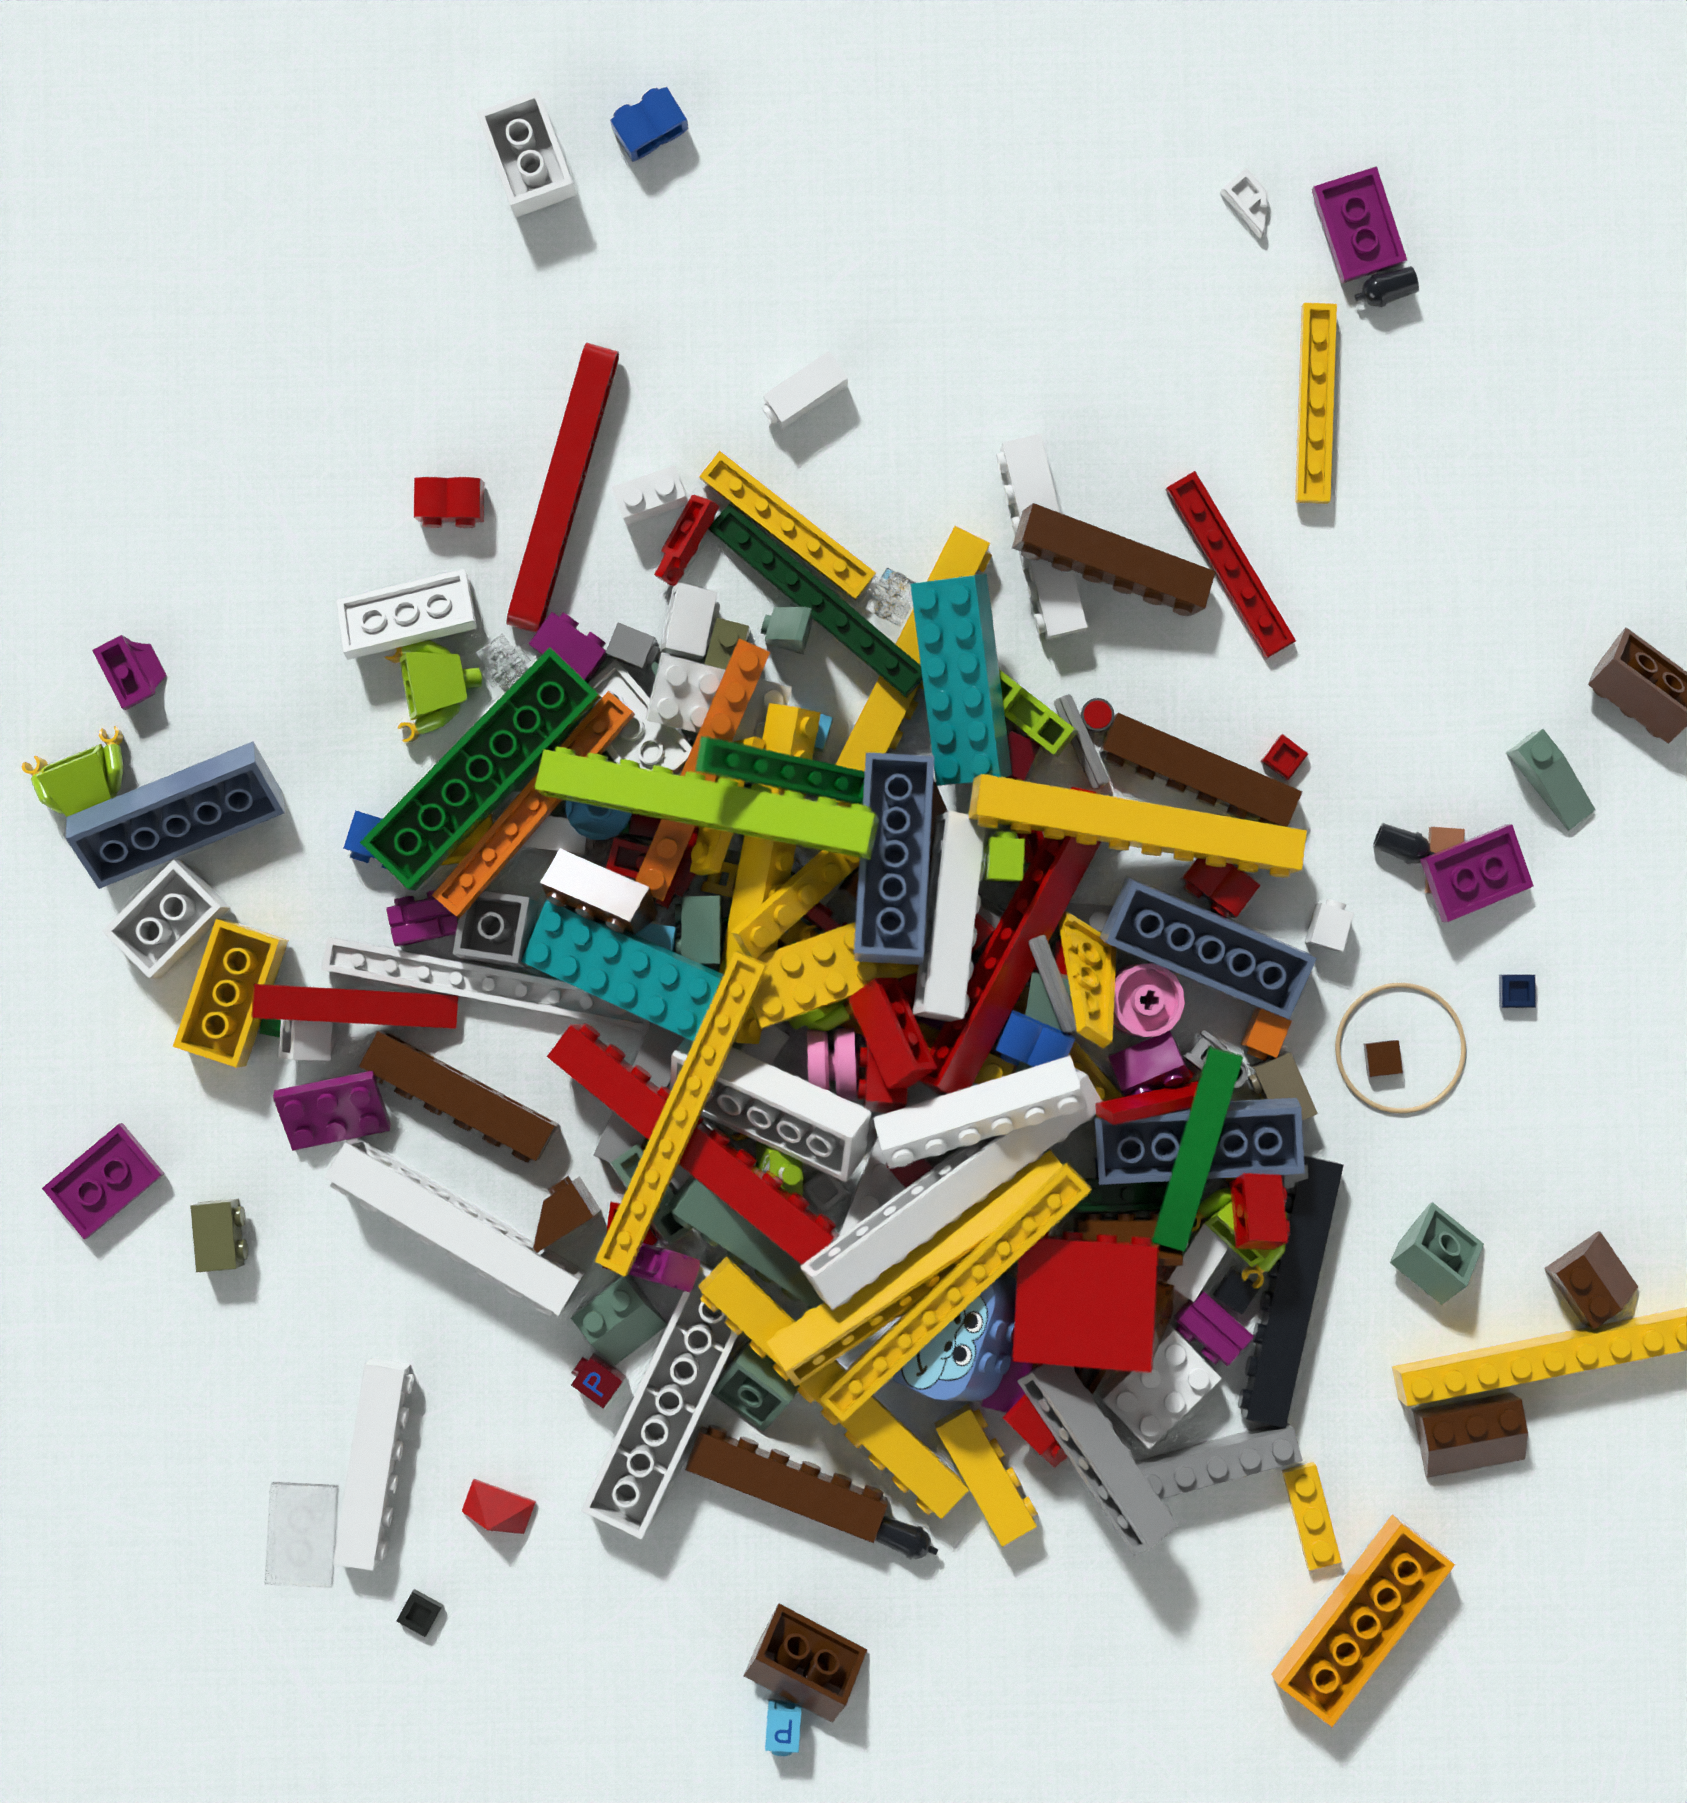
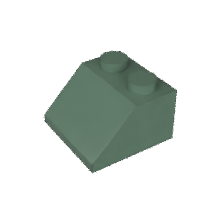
M681 897V904L675 905L676 924H681V937H676L675 953L699 964H721L723 952V897Z
M1431 1202L1401 1238L1390 1263L1443 1305L1467 1287L1484 1243Z
M629 1274L625 1277H619L578 1309L571 1317L588 1342L614 1366L668 1325Z
M750 1339L715 1384L711 1393L764 1432L789 1405L797 1393L796 1389L800 1385L795 1387L790 1378L788 1381L783 1379L773 1369L776 1362L768 1355L761 1358L749 1346V1343L752 1341Z

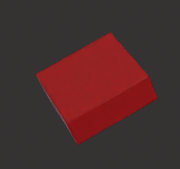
M1281 734L1262 758L1261 762L1288 781L1309 753Z

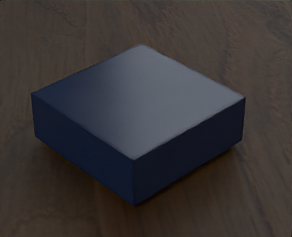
M1499 974V1008H1536L1535 974Z

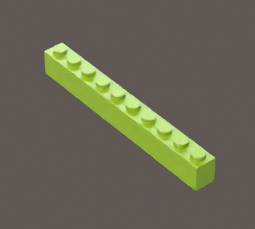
M556 747L555 751L543 750L534 788L543 796L871 859L879 819L875 813L871 812L872 808L865 805L851 804V808L838 806V801L824 797H818L817 802L805 800V795L798 792L785 791L784 795L771 793L772 789L756 784H752L751 789L738 787V782L726 778H719L718 783L706 781V776L702 774L686 772L685 776L672 774L673 770L657 765H654L652 770L640 768V763L626 759H620L619 764L607 762L608 758L606 756L595 753H588L586 758L576 756L574 750L564 747Z

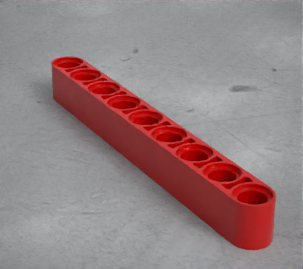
M587 342L584 345L510 602L506 624L536 633L545 621L616 373L619 351Z

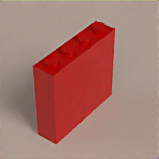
M1048 1230L1018 1259L1013 1361L1151 1373L1154 1361L1159 1244H1152L1151 1237L1131 1236V1242L1117 1241V1235L1097 1234L1096 1240L1083 1239L1082 1232L1063 1231L1062 1237L1049 1236Z

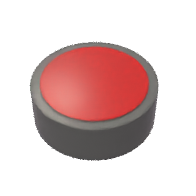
M1094 698L1084 704L1080 715L1086 729L1092 732H1101L1112 724L1114 710L1112 705L1105 699Z

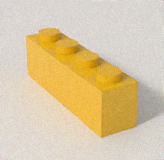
M968 1403L934 1422L937 1433L1001 1546H1005L1036 1528L1037 1525L1033 1517L1038 1515V1512L1029 1496L1023 1499L1017 1487L1022 1484L1014 1469L1010 1467L1006 1470L1000 1458L1005 1456L997 1439L989 1440L984 1429L989 1425L980 1409L978 1408L973 1411Z

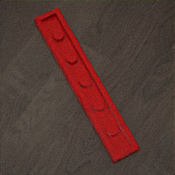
M1196 471L1168 486L1165 489L1211 568L1216 571L1217 578L1264 657L1267 659L1296 642V639Z
M254 984L251 1018L456 1029L458 995Z

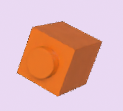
M1255 1007L1241 1045L1249 1048L1247 1054L1266 1061L1267 1056L1277 1058L1292 1021L1262 1008Z

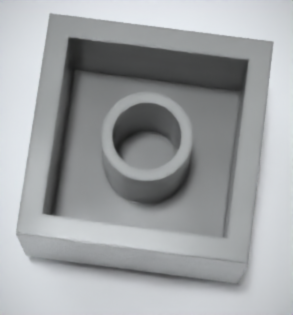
M483 891L458 920L452 954L465 960L527 969V964L521 961L534 930L538 903L530 897Z

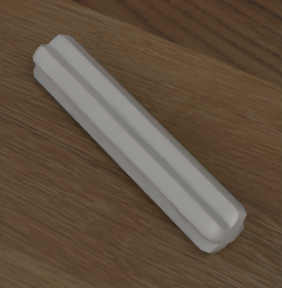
M1069 694L1056 699L1054 706L1058 715L1079 731L1071 740V744L1091 788L1095 789L1107 784L1109 778L1072 696Z
M1044 935L1035 937L1029 941L1030 949L1061 1029L1064 1033H1070L1077 1030L1071 1000L1046 937Z

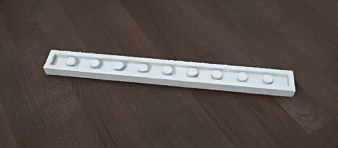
M332 937L327 938L321 970L648 1031L651 1025L650 1021L564 981Z

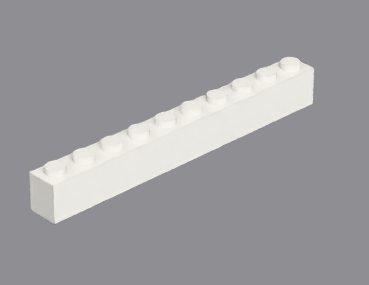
M1075 1068L1087 1107L1069 1115L1053 1117L1037 1125L1021 1127L1012 1130L1008 1134L996 1135L980 1140L973 1145L961 1147L800 1266L819 1297L832 1310L838 1305L845 1304L855 1292L863 1286L875 1282L882 1272L893 1264L903 1261L910 1251L918 1245L931 1240L935 1233L945 1225L958 1220L965 1210L973 1204L986 1199L989 1192L997 1186L1013 1179L1016 1172L1028 1163L1038 1160L1043 1155V1152L1052 1145L1065 1140L1070 1132L1082 1123L1092 1120L1096 1115L1095 1103L1102 1102L1088 1075Z

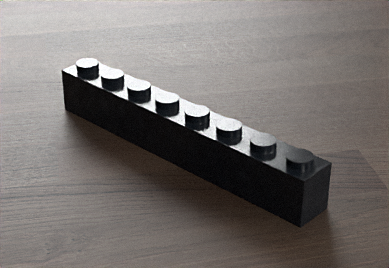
M1304 1155V1164L1308 1165V1179L1296 1182L1295 1186L1290 1188V1192L1287 1193L1285 1212L1290 1224V1234L1285 1245V1252L1271 1270L1267 1272L1270 1283L1268 1291L1264 1290L1262 1292L1259 1306L1260 1310H1263L1261 1323L1255 1324L1253 1331L1254 1337L1252 1342L1256 1343L1253 1356L1248 1357L1245 1367V1375L1249 1376L1246 1389H1241L1238 1399V1408L1241 1409V1414L1247 1420L1286 1428L1344 1166L1338 1162Z

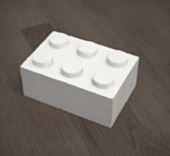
M539 90L476 112L515 218L577 196Z
M173 859L102 932L149 979L162 978L214 925L215 919H220L231 907L185 861Z
M1169 1324L1155 1338L1153 1370L1151 1373L1121 1370L1098 1394L1103 1402L1150 1449L1222 1378Z

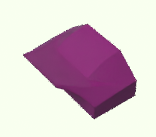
M120 635L92 650L121 708L124 710H128L155 695L156 687L167 676L151 644L133 642Z

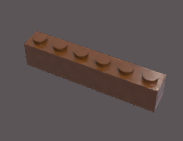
M1032 503L1022 511L1012 545L1013 549L1021 551V555L1027 559L1048 561L1057 570L1064 572L1075 571L1083 574L1082 578L1089 582H1105L1113 585V590L1119 593L1140 595L1143 597V601L1152 605H1167L1173 608V612L1182 616H1192L1206 608L1216 572Z
M1117 713L1114 716L1099 751L1106 755L1105 761L1115 766L1123 767L1124 763L1135 767V774L1143 778L1153 780L1156 776L1167 781L1165 785L1167 788L1179 793H1184L1185 789L1198 794L1196 800L1213 807L1216 803L1228 807L1226 811L1228 814L1244 820L1246 816H1249L1261 823L1288 827L1303 792L1121 713Z
M385 1030L377 1031L359 1065L366 1072L373 1071L377 1083L383 1084L385 1080L396 1086L394 1092L409 1100L416 1097L424 1101L423 1107L439 1116L444 1112L454 1117L453 1123L466 1131H471L474 1128L484 1133L483 1140L497 1147L504 1144L512 1148L511 1154L527 1163L531 1159L537 1161L541 1158L559 1124Z
M711 1424L708 1428L701 1426L688 1459L686 1471L874 1543L888 1506V1500L883 1496V1491L870 1485H865L864 1489L851 1484L852 1479L839 1473H834L832 1477L820 1472L821 1467L808 1461H803L802 1464L789 1460L790 1455L783 1451L771 1449V1452L760 1449L758 1448L759 1443L752 1439L740 1437L737 1440L727 1436L728 1431L719 1426Z

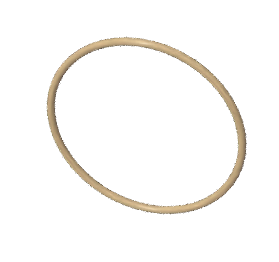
M1390 983L1369 990L1348 1008L1338 1027L1335 1053L1342 1078L1359 1099L1385 1112L1412 1113L1436 1104L1451 1091L1463 1070L1466 1056V1041L1463 1027L1455 1011L1437 993L1416 984ZM1411 988L1434 997L1451 1014L1459 1031L1461 1055L1455 1076L1441 1094L1420 1106L1390 1108L1369 1100L1354 1087L1346 1075L1342 1064L1340 1042L1348 1017L1364 999L1385 989Z

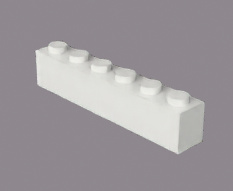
M1042 434L1002 442L1001 453H997L996 458L1000 473L1006 472L1008 485L1004 486L1007 504H1013L1016 517L1011 518L1013 531L1016 535L1022 511L1032 503L1059 513L1060 510ZM1019 551L1023 570L1029 569L1031 581L1027 582L1029 598L1031 602L1036 601L1039 611L1038 614H1034L1038 634L1044 633L1045 641L1084 632L1087 624L1074 571L1064 572L1052 567V563L1042 559H1027Z
M947 811L936 817L927 891L923 965H918L913 1015L948 1022L964 1018V1014L969 1006V996L966 994L967 983L973 972V963L970 961L971 949L977 938V930L974 928L975 915L978 913L981 904L978 888L985 869L982 862V854L988 841V830L985 829L986 827L978 826V820L968 819V814Z
M1067 1056L886 1113L873 1119L881 1150L889 1169L897 1166H907L913 1161L929 1156H938L945 1151L961 1146H970L980 1140L996 1135H1005L1021 1127L1037 1125L1053 1117L1069 1115L1087 1106L1071 1056Z
M371 1358L364 1365L333 1565L373 1571L379 1561H384L388 1541L383 1540L385 1527H390L393 1515V1507H388L390 1494H395L398 1483V1474L393 1472L395 1461H400L403 1451V1441L399 1440L400 1428H405L409 1413V1408L404 1407L406 1394H411L414 1382V1375L409 1374L411 1364Z

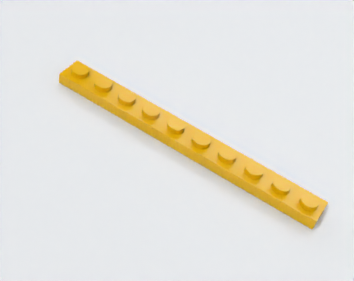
M734 951L595 1259V1262L624 1277L629 1274L767 970V964L740 951Z
M1065 1163L819 1394V1399L844 1422L1091 1191V1187Z

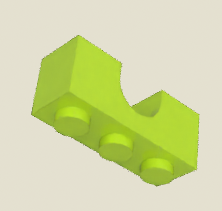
M999 669L1005 717L1053 755L1059 757L1079 731Z
M997 831L988 839L984 848L983 863L985 869L982 881L1016 883L1023 880L1025 839H1017V832Z

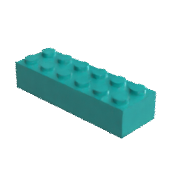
M987 574L910 584L932 756H934L936 786L971 783L980 774L1003 778L1012 775Z
M548 900L544 903L521 961L693 1042L724 974L625 930L623 933L616 932L600 919H586L579 915L576 909L568 905L559 907Z

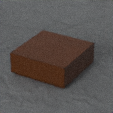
M1399 1040L1363 1044L1367 1077L1403 1073Z

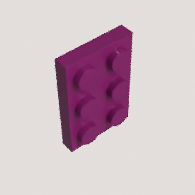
M1377 166L1313 187L1311 191L1341 283L1405 264L1407 257Z
M1512 824L1501 826L1420 859L1442 922H1450L1534 887Z
M373 1071L274 1090L273 1100L292 1151L390 1131L391 1122Z
M119 1123L47 1183L42 1190L82 1238L87 1239L165 1173L123 1123Z

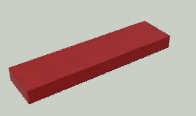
M1198 1081L1095 1103L1096 1115L1112 1125L1190 1109Z

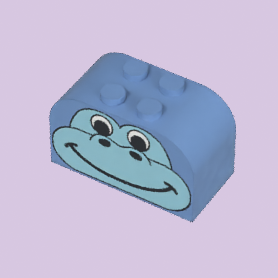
M1006 1271L1002 1273L895 1373L892 1380L937 1400L980 1401L992 1395L1000 1385L1002 1377L1008 1371L1011 1363L1010 1353L1014 1344L1017 1279Z

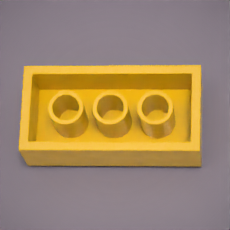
M215 919L172 1047L235 1068L247 1066L262 1021L261 1018H251L254 984L274 985L289 940L227 919Z

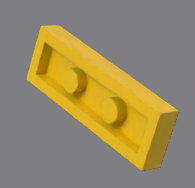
M1311 1462L1282 1470L1308 1570L1341 1563L1316 1464Z

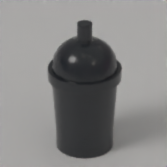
M1410 266L1380 275H1371V278L1367 279L1363 284L1362 293L1354 295L1355 300L1364 299L1368 305L1381 308L1386 306L1387 303L1419 291L1416 272Z
M1385 823L1380 825L1373 843V848L1404 860V863L1409 865L1411 863L1419 864L1421 863L1420 859L1435 854L1430 851L1429 841L1422 836V833L1410 832Z
M884 1515L875 1538L876 1542L906 1555V1558L910 1560L912 1558L921 1559L928 1552L934 1555L937 1554L938 1549L931 1546V1538L923 1530V1527H916Z

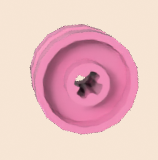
M1153 963L1126 965L1117 970L1115 974L1113 1027L1121 1033L1135 1037L1160 1036L1171 1030L1181 1018L1185 1005L1184 991L1178 978L1167 968ZM1141 996L1145 998L1144 1004H1140Z
M837 1028L834 1033L835 1049L828 1050V1035L826 1031L808 1029L809 1083L830 1091L829 1081H836L837 1096L848 1101H857L856 1080H859L858 1049H855L854 1028Z

